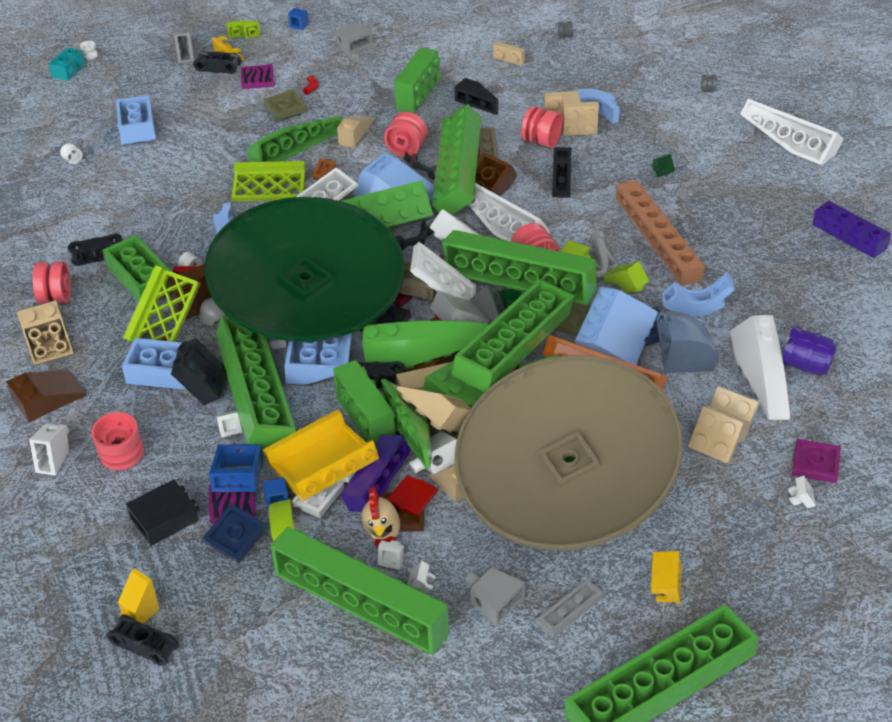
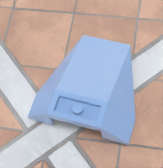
M383 153L361 171L357 181L358 187L354 189L352 197L423 180L431 204L434 184L410 165Z

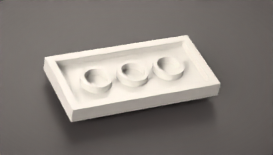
M420 242L414 245L410 272L436 291L470 301L476 294V284Z

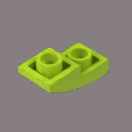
M258 21L226 22L229 39L242 36L245 39L261 36Z
M291 499L269 504V520L273 541L277 539L287 526L295 529Z

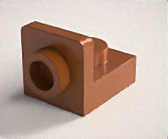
M319 158L312 175L313 179L318 181L336 167L338 168L336 162L332 159L325 160Z

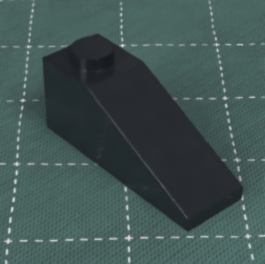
M464 78L454 87L456 102L468 104L471 107L495 115L499 114V99L479 82Z
M554 147L552 197L570 198L572 147Z

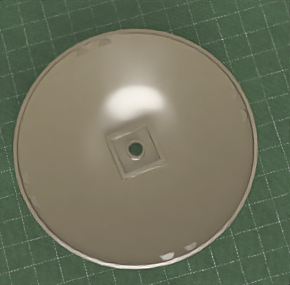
M577 355L549 358L528 364L511 372L493 384L475 402L465 417L457 437L455 447L456 477L462 495L473 513L486 526L504 538L521 545L544 550L565 551L593 547L614 540L639 526L659 508L668 496L676 481L682 460L683 443L681 427L677 414L667 396L653 381L639 371L625 364L601 357ZM566 457H575V460L571 463L564 462Z

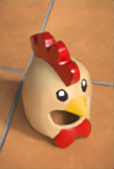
M376 486L369 490V501L362 510V524L370 539L379 548L381 541H396V536L400 530V517L392 503L385 498L379 497ZM389 525H392L391 533L380 537ZM370 530H373L378 537L374 536Z

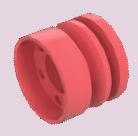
M531 106L527 110L522 122V140L533 144L538 142L541 146L553 148L562 131V114L552 110L546 112L544 108Z
M538 223L523 225L511 238V242L560 252L558 244L545 228Z
M113 412L100 417L94 423L91 430L92 439L97 448L99 459L105 467L111 470H124L136 465L142 459L144 444L137 422L133 416L124 412Z

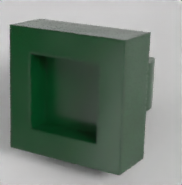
M671 154L653 159L652 167L657 177L675 171Z
M502 289L501 298L505 309L521 296V290Z

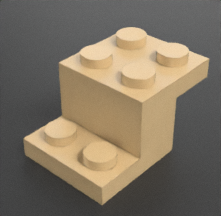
M578 91L544 93V109L546 112L552 110L560 112L563 116V136L597 134L598 102H580Z
M718 386L711 405L703 406L688 447L729 464L737 444L745 442L760 402Z

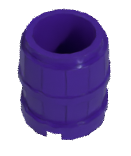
M793 326L782 355L783 365L792 366L806 373L820 376L822 374L827 375L837 344L834 343V340L819 333L805 331L801 327Z

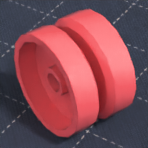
M401 112L394 117L391 124L387 127L384 133V141L387 147L398 156L404 157L405 152L413 155V153L416 154L425 141L428 129L425 122L418 115L411 112Z
M55 261L51 266L48 262H36L34 265L33 290L38 304H46L53 300L57 304L69 302L71 279L69 268L65 261Z

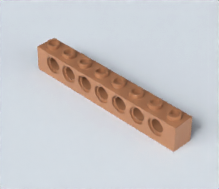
M637 180L618 184L616 187L617 202L680 285L684 286L702 281L703 272L705 271L704 263L699 260L694 250H691L687 245L686 240L672 226L669 219L661 212L660 207H657L652 197L646 193L644 187Z

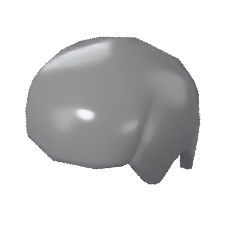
M208 298L200 306L199 319L203 323L213 326L216 321H220L221 316L226 315L212 298Z

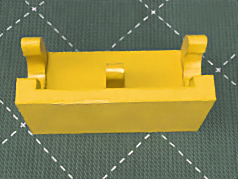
M226 36L212 38L214 52L236 53L244 60L243 55L238 53L241 51L239 48L233 49L229 43L222 42L228 39Z
M679 551L653 552L651 593L665 594V596H656L657 602H675L680 604L682 563Z

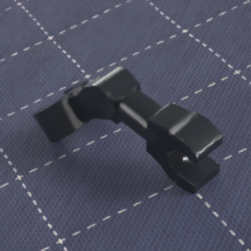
M405 152L403 160L411 163V167L414 169L428 172V177L435 180L433 171L436 170L437 165L428 167L417 160L418 155L414 153L410 155L408 152Z
M426 221L421 222L420 234L405 239L403 236H396V239L403 251L407 245H416L418 242L425 244L426 237L435 231L429 228L430 226H426Z

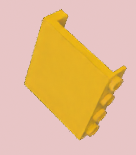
M338 409L262 449L268 466L279 478H285L286 485L301 501L310 498L379 459L374 441L371 440L366 443L345 424L342 413Z

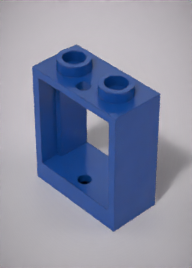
M261 444L217 445L209 472L211 492H256L263 465ZM224 466H252V468H224Z

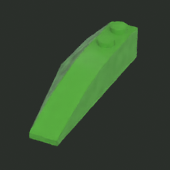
M339 115L282 128L254 142L247 149L249 162L284 161L338 134L337 127L342 122V116Z
M408 321L367 325L363 329L362 343L366 362L398 361L405 365V370L414 368V365L423 362L427 364L433 362L432 359L441 356L445 358L451 356L454 352L462 350L488 326V323Z
M382 379V388L389 406H393L396 412L394 422L397 430L403 435L405 441L426 469L431 468L432 444L426 417L416 411L417 407L413 403L410 404L401 397L402 393L396 389L397 385Z

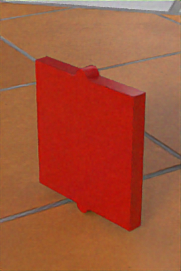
M406 475L386 500L399 508L400 511H406L418 516L436 495L438 488L426 483L425 480H419Z

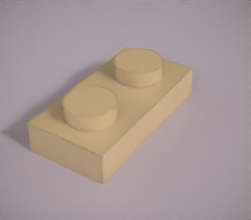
M496 41L493 44V58L522 66L525 61V49Z

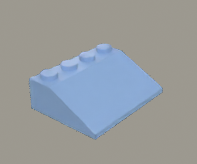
M600 286L575 339V343L637 365L646 345L644 339L649 337L650 329L654 326L658 311L620 290Z
M352 333L322 341H289L285 360L286 384L307 385L333 377V368L349 362Z

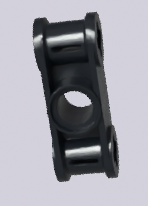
M201 51L198 58L194 60L193 66L200 72L233 74L236 72L237 66L241 64L242 59L236 53Z
M115 233L70 243L68 251L72 255V264L82 266L105 260L102 250L123 240L122 236Z
M398 361L358 362L361 367L363 366L366 369L369 379L375 381L377 389L382 388V379L397 385L395 383L396 374L405 372V365Z
M125 614L118 618L119 622L114 629L109 630L106 634L107 639L113 645L129 650L160 666H165L168 663L167 658L173 650H177L180 646L179 641L171 634L161 632Z

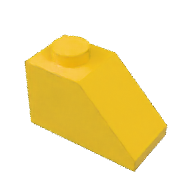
M134 568L118 601L121 610L120 616L125 614L144 624L160 608L152 579Z

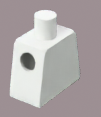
M45 424L29 439L35 473L56 476L69 453L67 437L69 429L63 424Z
M443 431L431 437V468L426 469L419 458H416L409 462L412 471L417 474L426 469L435 474L455 463L457 440Z

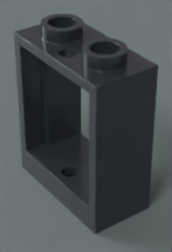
M194 338L188 342L184 341L178 347L171 375L203 405H206L220 398L226 378V370L224 365L197 338ZM190 361L194 362L206 374L205 381L189 367Z

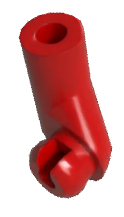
M314 75L307 77L309 83L303 88L305 95H309L319 86L318 80L315 79Z

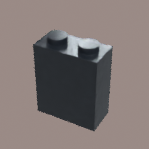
M174 479L126 503L129 518L150 546L199 521L197 511H199L198 504L194 499L190 500L183 485L179 486Z

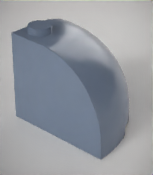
M676 311L660 312L656 322L664 373L714 371L715 364L719 362V353L715 349L712 337L705 326L696 318L686 313Z

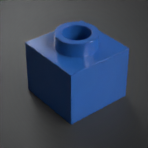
M293 8L288 13L289 27L303 30L309 25L306 10Z
M285 478L262 482L267 510H269V504L288 500Z

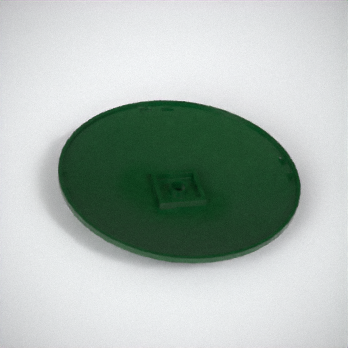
M292 197L257 205L229 221L218 232L209 246L205 259V279L215 304L238 325L254 333L278 340L296 342L322 341L356 332L377 320L387 311L397 298L402 287L404 257L393 233L379 219L365 210L333 199Z

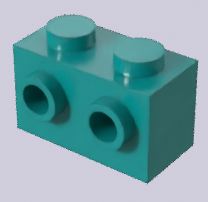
M65 48L49 63L52 78L69 81L85 65L83 52L74 48Z

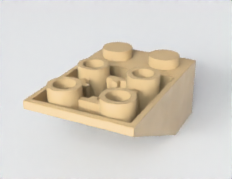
M56 301L17 311L34 366L74 354Z
M401 386L396 388L402 393L401 397L406 402L413 403L417 407L416 411L420 415L428 417L431 420L430 424L438 430L445 429L448 432H459L465 417L471 409L460 398Z

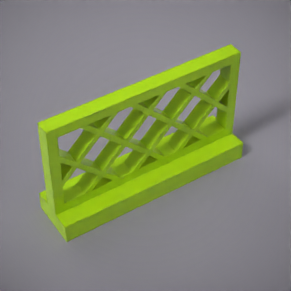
M305 161L234 162L232 201H274L298 196L299 194H291L290 192L295 188L300 193L304 191L306 178ZM256 179H265L261 183L256 181ZM273 179H282V180L277 183V182L274 181ZM238 180H246V181H245L244 183H241V182H239ZM269 182L274 185L269 189L264 187ZM286 182L291 184L287 189L282 187ZM251 183L256 185L251 190L246 187ZM242 189L246 192L244 195H237ZM259 189L264 191L261 195L255 194ZM276 189H279L280 191H282V192L279 193V194H273V193H272V192H274Z
M155 265L123 338L133 343L135 338L141 339L143 334L149 331L152 337L151 340L167 338V341L175 342L201 283ZM168 277H173L176 285L167 289L166 282ZM188 283L192 284L191 291L184 295L182 286ZM178 289L181 297L171 300L169 293ZM166 295L168 303L159 307V298ZM183 301L184 307L182 311L176 313L173 305ZM170 307L173 315L164 319L161 311ZM158 313L160 321L151 325V315ZM174 319L176 323L175 328L168 331L165 323ZM162 325L164 334L155 337L153 329Z

